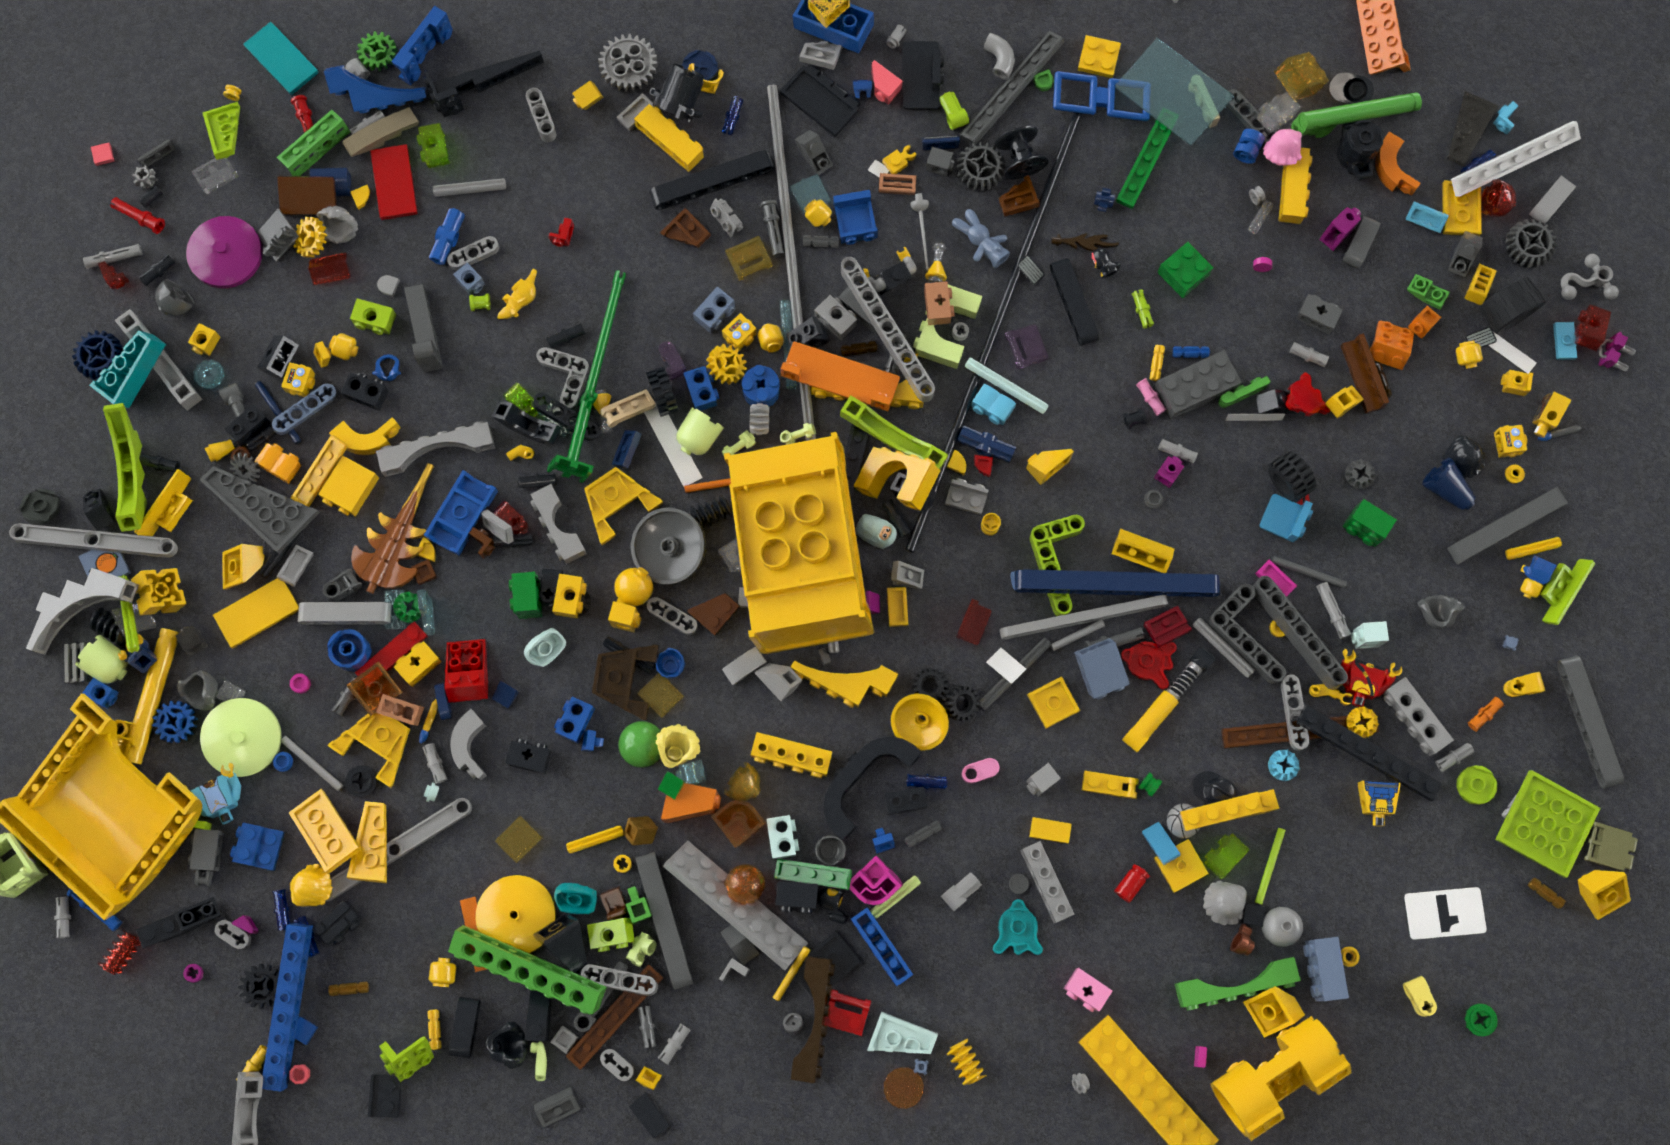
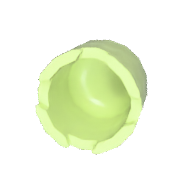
M692 407L678 429L676 439L682 446L680 450L690 456L691 453L703 455L709 450L724 428L719 423L714 424L710 421L709 416Z
M97 635L95 637L97 641L93 644L89 642L77 657L80 659V662L75 663V665L104 684L112 683L117 679H123L127 673L125 669L128 663L119 659L118 653L121 654V650L102 635Z

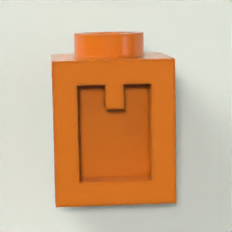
M1426 306L1410 323L1408 328L1422 339L1440 320L1441 316Z

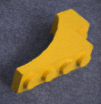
M796 661L790 667L801 679L809 680L811 686L816 689L821 687L827 690V695L835 699L837 697L843 699V703L851 708L854 706L858 708L869 688L872 689L871 692L876 696L882 697L883 695L887 697L898 677L897 673L883 665L875 670L849 674L819 671Z
M1274 789L1180 811L1184 830L1189 831L1279 809Z

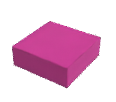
M1196 1046L1194 1067H1206V1047Z

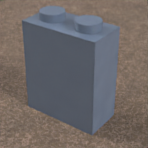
M1108 638L1074 652L1088 694L1094 699L1104 698L1107 696V693L1112 691H1121L1125 688L1124 686L1130 684L1116 642Z

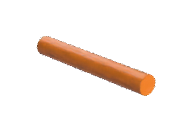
M731 478L685 485V493L730 486Z

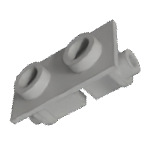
M715 198L710 211L722 225L723 230L732 237L735 230L741 231L743 229V223L736 214L729 216L733 210L726 200H717Z

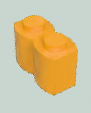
M267 443L254 462H257L258 466L289 484L302 466L298 462L299 458L292 453L288 455L283 453L284 449L275 443L273 445Z

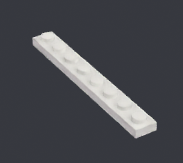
M1576 121L1569 122L1452 178L1455 196L1460 197L1581 139L1578 123Z

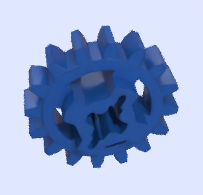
M170 701L169 706L162 704L163 710L157 709L156 711L159 715L153 716L157 723L152 724V726L158 728L155 734L161 735L160 739H167L169 743H172L173 740L176 743H180V738L188 740L186 735H193L194 733L191 729L197 728L193 721L198 719L192 716L195 711L189 709L190 705H183L181 701H178L176 704L174 701ZM173 710H182L183 712L176 713ZM174 730V732H176L177 734L171 735L167 732H171Z

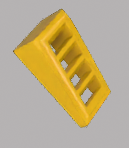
M1479 263L1466 292L1465 299L1482 305L1488 295L1497 270Z

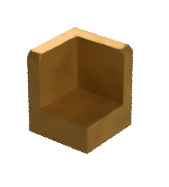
M648 816L628 818L624 836L632 845L652 844L658 827Z

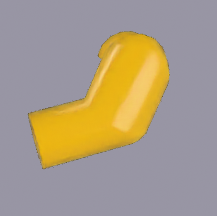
M519 445L508 451L506 455L510 461L518 456L532 459L534 457V450L530 447Z

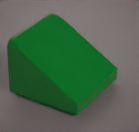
M667 771L658 790L675 800L685 781Z

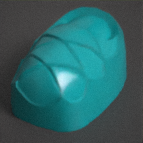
M562 883L555 889L554 900L562 912L589 914L595 910L597 892L588 886L576 883Z

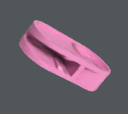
M987 758L969 764L962 770V779L966 783L973 784L994 777L999 772V763L993 758ZM968 769L976 771L975 779H968L965 773Z

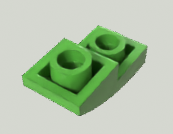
M1415 274L1407 291L1421 301L1441 310L1450 292L1432 285L1433 281Z

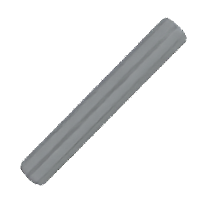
M502 178L433 186V194L438 197L506 189V181Z
M1198 618L1193 623V627L1245 677H1249L1255 671L1204 620Z

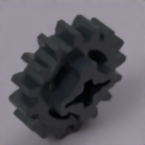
M259 964L258 969L256 966H251V972L244 971L246 978H240L243 985L238 986V989H243L240 997L246 996L244 1003L251 1002V1007H256L258 1004L259 1008H264L265 1004L268 1007L272 1006L271 1001H275L278 982L276 974L279 970L273 969L271 971L272 965L265 967L264 964ZM261 972L267 973L262 978L256 975ZM260 982L264 983L262 985L264 988L263 990H259V988L261 987L259 985ZM260 995H263V996H266V997H267L266 999H263V1000H258V999H256V998L259 997Z

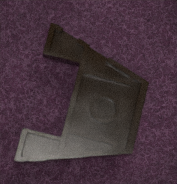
M659 645L598 654L592 693L642 720H647L650 703L630 700L636 661L643 660L657 663Z

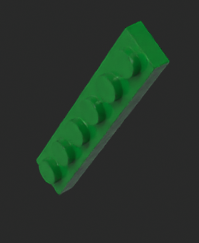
M1162 108L1116 199L1117 203L1133 209L1179 115Z

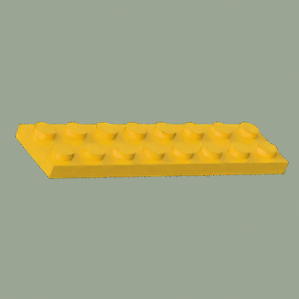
M1109 1015L1105 1016L1078 1041L1168 1145H1214L1219 1141Z

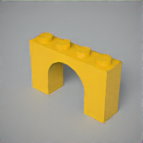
M873 447L854 487L862 495L877 499L888 477L898 470L907 469V477L897 499L905 507L921 511L941 470L929 458L923 460L913 454L908 456L901 451L892 452L885 447L881 449Z

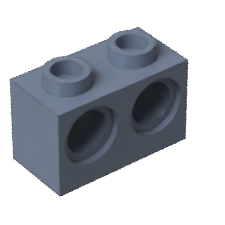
M716 287L693 313L694 320L710 333L714 329L718 330L723 324V319L726 316L729 317L734 312V299L719 287ZM719 302L726 303L724 307L717 306ZM708 315L714 316L710 321L705 320V317Z

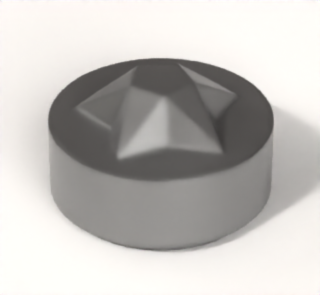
M790 1013L784 1018L783 1026L787 1033L795 1035L802 1031L804 1022L799 1014Z

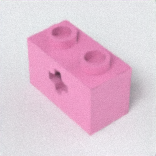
M1080 968L1075 969L1063 988L1067 991V996L1075 1001L1077 998L1084 1002L1083 1006L1091 1012L1094 1010L1100 1011L1112 993L1111 989ZM1090 987L1091 995L1084 996V990L1082 989Z

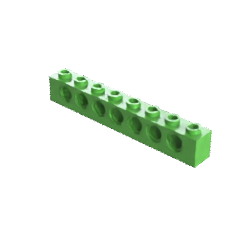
M464 925L455 930L448 950L449 953L454 954V957L458 959L468 960L476 967H484L492 974L505 976L511 982L521 983L532 991L537 990L547 998L560 1000L566 1006H574L584 1014L593 1015L600 1008L606 986ZM470 944L474 946L475 951L471 949ZM488 952L493 955V959L489 957ZM506 960L511 963V967L506 964ZM524 968L529 971V975L524 972ZM542 975L546 977L547 982L543 981ZM560 983L565 986V990L561 989ZM578 991L583 994L584 998L578 995Z

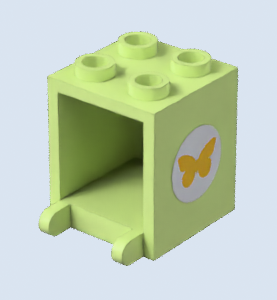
M3 833L0 835V857L12 848L16 854L5 862L0 858V896L16 898L47 876L48 873L39 859L12 833Z

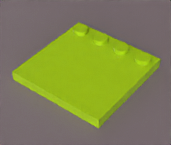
M1529 770L1495 840L1563 878H1567L1601 808L1533 770Z

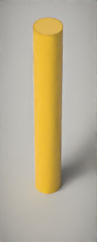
M803 946L773 995L775 1000L780 1001L809 954V948Z

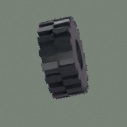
M664 366L646 372L660 417L679 412Z

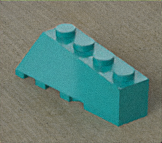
M138 330L123 347L124 351L119 356L116 355L112 359L113 363L107 369H103L98 380L93 381L89 386L112 404L124 403L125 408H130L166 344L155 335Z

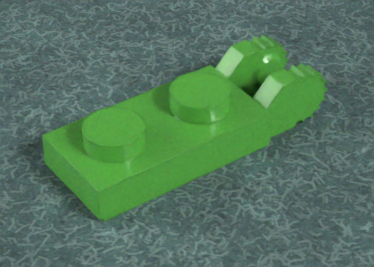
M1267 376L1262 379L1257 377L1250 382V385L1246 387L1241 385L1234 389V393L1226 392L1221 395L1218 404L1222 408H1227V406L1229 407L1266 389L1270 384L1269 378Z

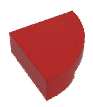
M974 455V464L981 474L990 477L993 457Z

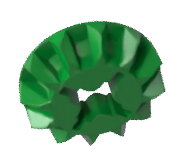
M410 592L401 593L394 600V613L403 622H414L422 616L424 610L423 600L417 594ZM412 602L411 607L413 610L406 612L407 606L405 604Z
M1475 1004L1466 1010L1467 1013L1464 1020L1466 1021V1027L1472 1034L1488 1036L1495 1031L1498 1020L1495 1011L1490 1006ZM1477 1014H1479L1480 1017L1487 1016L1485 1020H1483V1026L1481 1023L1474 1024V1022H1476V1020L1478 1019Z

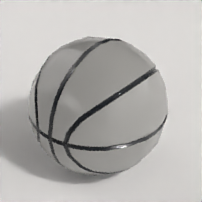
M1183 803L1174 806L1169 811L1166 822L1168 829L1173 835L1179 838H1190L1199 831L1200 828L1185 831L1180 816V811L1195 808L1194 806Z

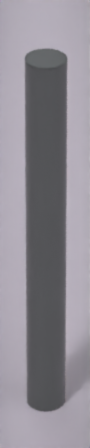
M1276 556L1272 558L1274 564L1344 589L1347 585V581Z

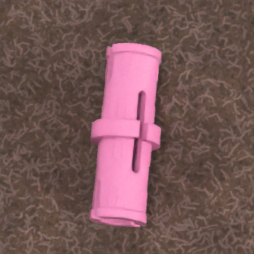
M1146 378L1136 384L1145 398L1144 401L1151 406L1156 416L1167 410L1160 401L1159 394L1152 389Z

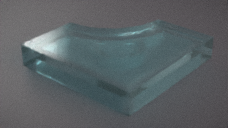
M424 589L417 590L418 608L421 613L424 632L427 635H434L432 597Z

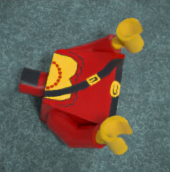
M1347 649L1343 650L1345 659L1342 660L1341 666L1348 676L1343 686L1346 693L1354 695L1353 706L1363 707L1365 699L1372 700L1380 697L1391 687L1396 676L1402 673V666L1398 671L1393 670L1395 663L1390 665V672H1388L1386 668L1355 659L1356 653L1354 650L1350 656H1347Z

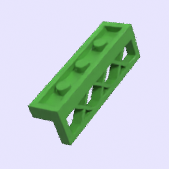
M331 110L284 150L277 159L288 169L292 176H301L347 136L350 130L343 119ZM340 128H343L341 132L336 134ZM299 164H301L300 167H299L296 171L293 170V169L296 168Z

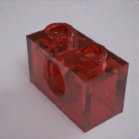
M1591 304L1586 310H1582L1578 317L1580 324L1574 333L1576 335L1575 344L1597 351L1605 341L1611 312Z

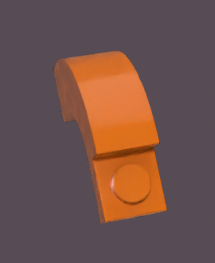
M1389 131L1383 140V145L1375 156L1377 174L1381 182L1392 192L1397 186L1403 193L1412 196L1421 183L1399 168L1396 156L1404 140Z

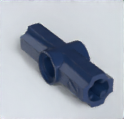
M963 426L957 442L974 448L981 455L993 456L1010 463L1016 449L1015 446L998 440L991 433H981L966 426Z

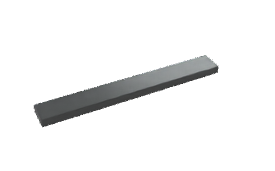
M1049 31L960 134L961 138L976 145L1065 42L1064 38Z

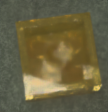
M1310 52L1288 57L1274 71L1293 100L1315 95L1329 82L1324 70L1320 68L1315 57Z

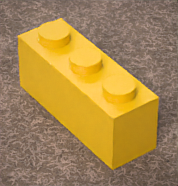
M1120 529L1111 554L1161 573H1166L1173 558L1174 548Z

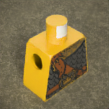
M1556 392L1546 395L1532 422L1537 425L1534 434L1544 438L1547 431L1556 428L1571 399Z

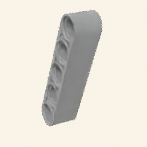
M387 602L299 603L298 623L306 625L391 624L392 604Z

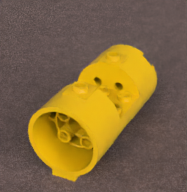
M1312 1016L1295 1027L1292 1026L1289 1029L1282 1030L1276 1037L1281 1051L1277 1052L1269 1062L1261 1063L1257 1070L1247 1061L1242 1060L1239 1063H1233L1227 1070V1073L1211 1083V1088L1228 1117L1250 1141L1285 1119L1283 1110L1278 1102L1305 1084L1310 1090L1320 1095L1352 1073L1351 1066L1344 1054L1339 1055L1340 1051L1335 1039L1323 1024L1317 1019L1314 1020Z

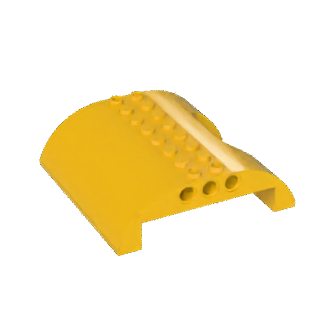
M83 693L70 708L77 715L18 796L3 799L0 802V823L103 920H107L136 898L160 873L197 823L202 811V802L170 772L164 776L158 786L152 783L122 754L117 742L116 722Z

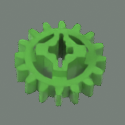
M374 31L373 36L368 33L367 39L361 38L363 44H358L360 49L357 50L359 60L366 68L370 67L372 71L375 67L379 71H381L383 66L385 69H388L387 64L393 65L391 61L395 58L396 52H398L395 41L391 39L390 35L385 37L384 32L377 35L376 31Z

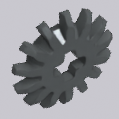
M238 453V457L234 455V460H230V463L233 465L230 466V469L236 472L232 474L256 483L257 480L255 478H260V475L256 474L260 472V469L256 467L258 463L252 461V456L248 458L247 453H244L243 457L241 453ZM244 465L245 469L248 470L246 473H244L243 469H241V467Z

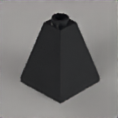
M565 913L533 934L535 939L569 971L578 974L587 965L580 922L570 914Z

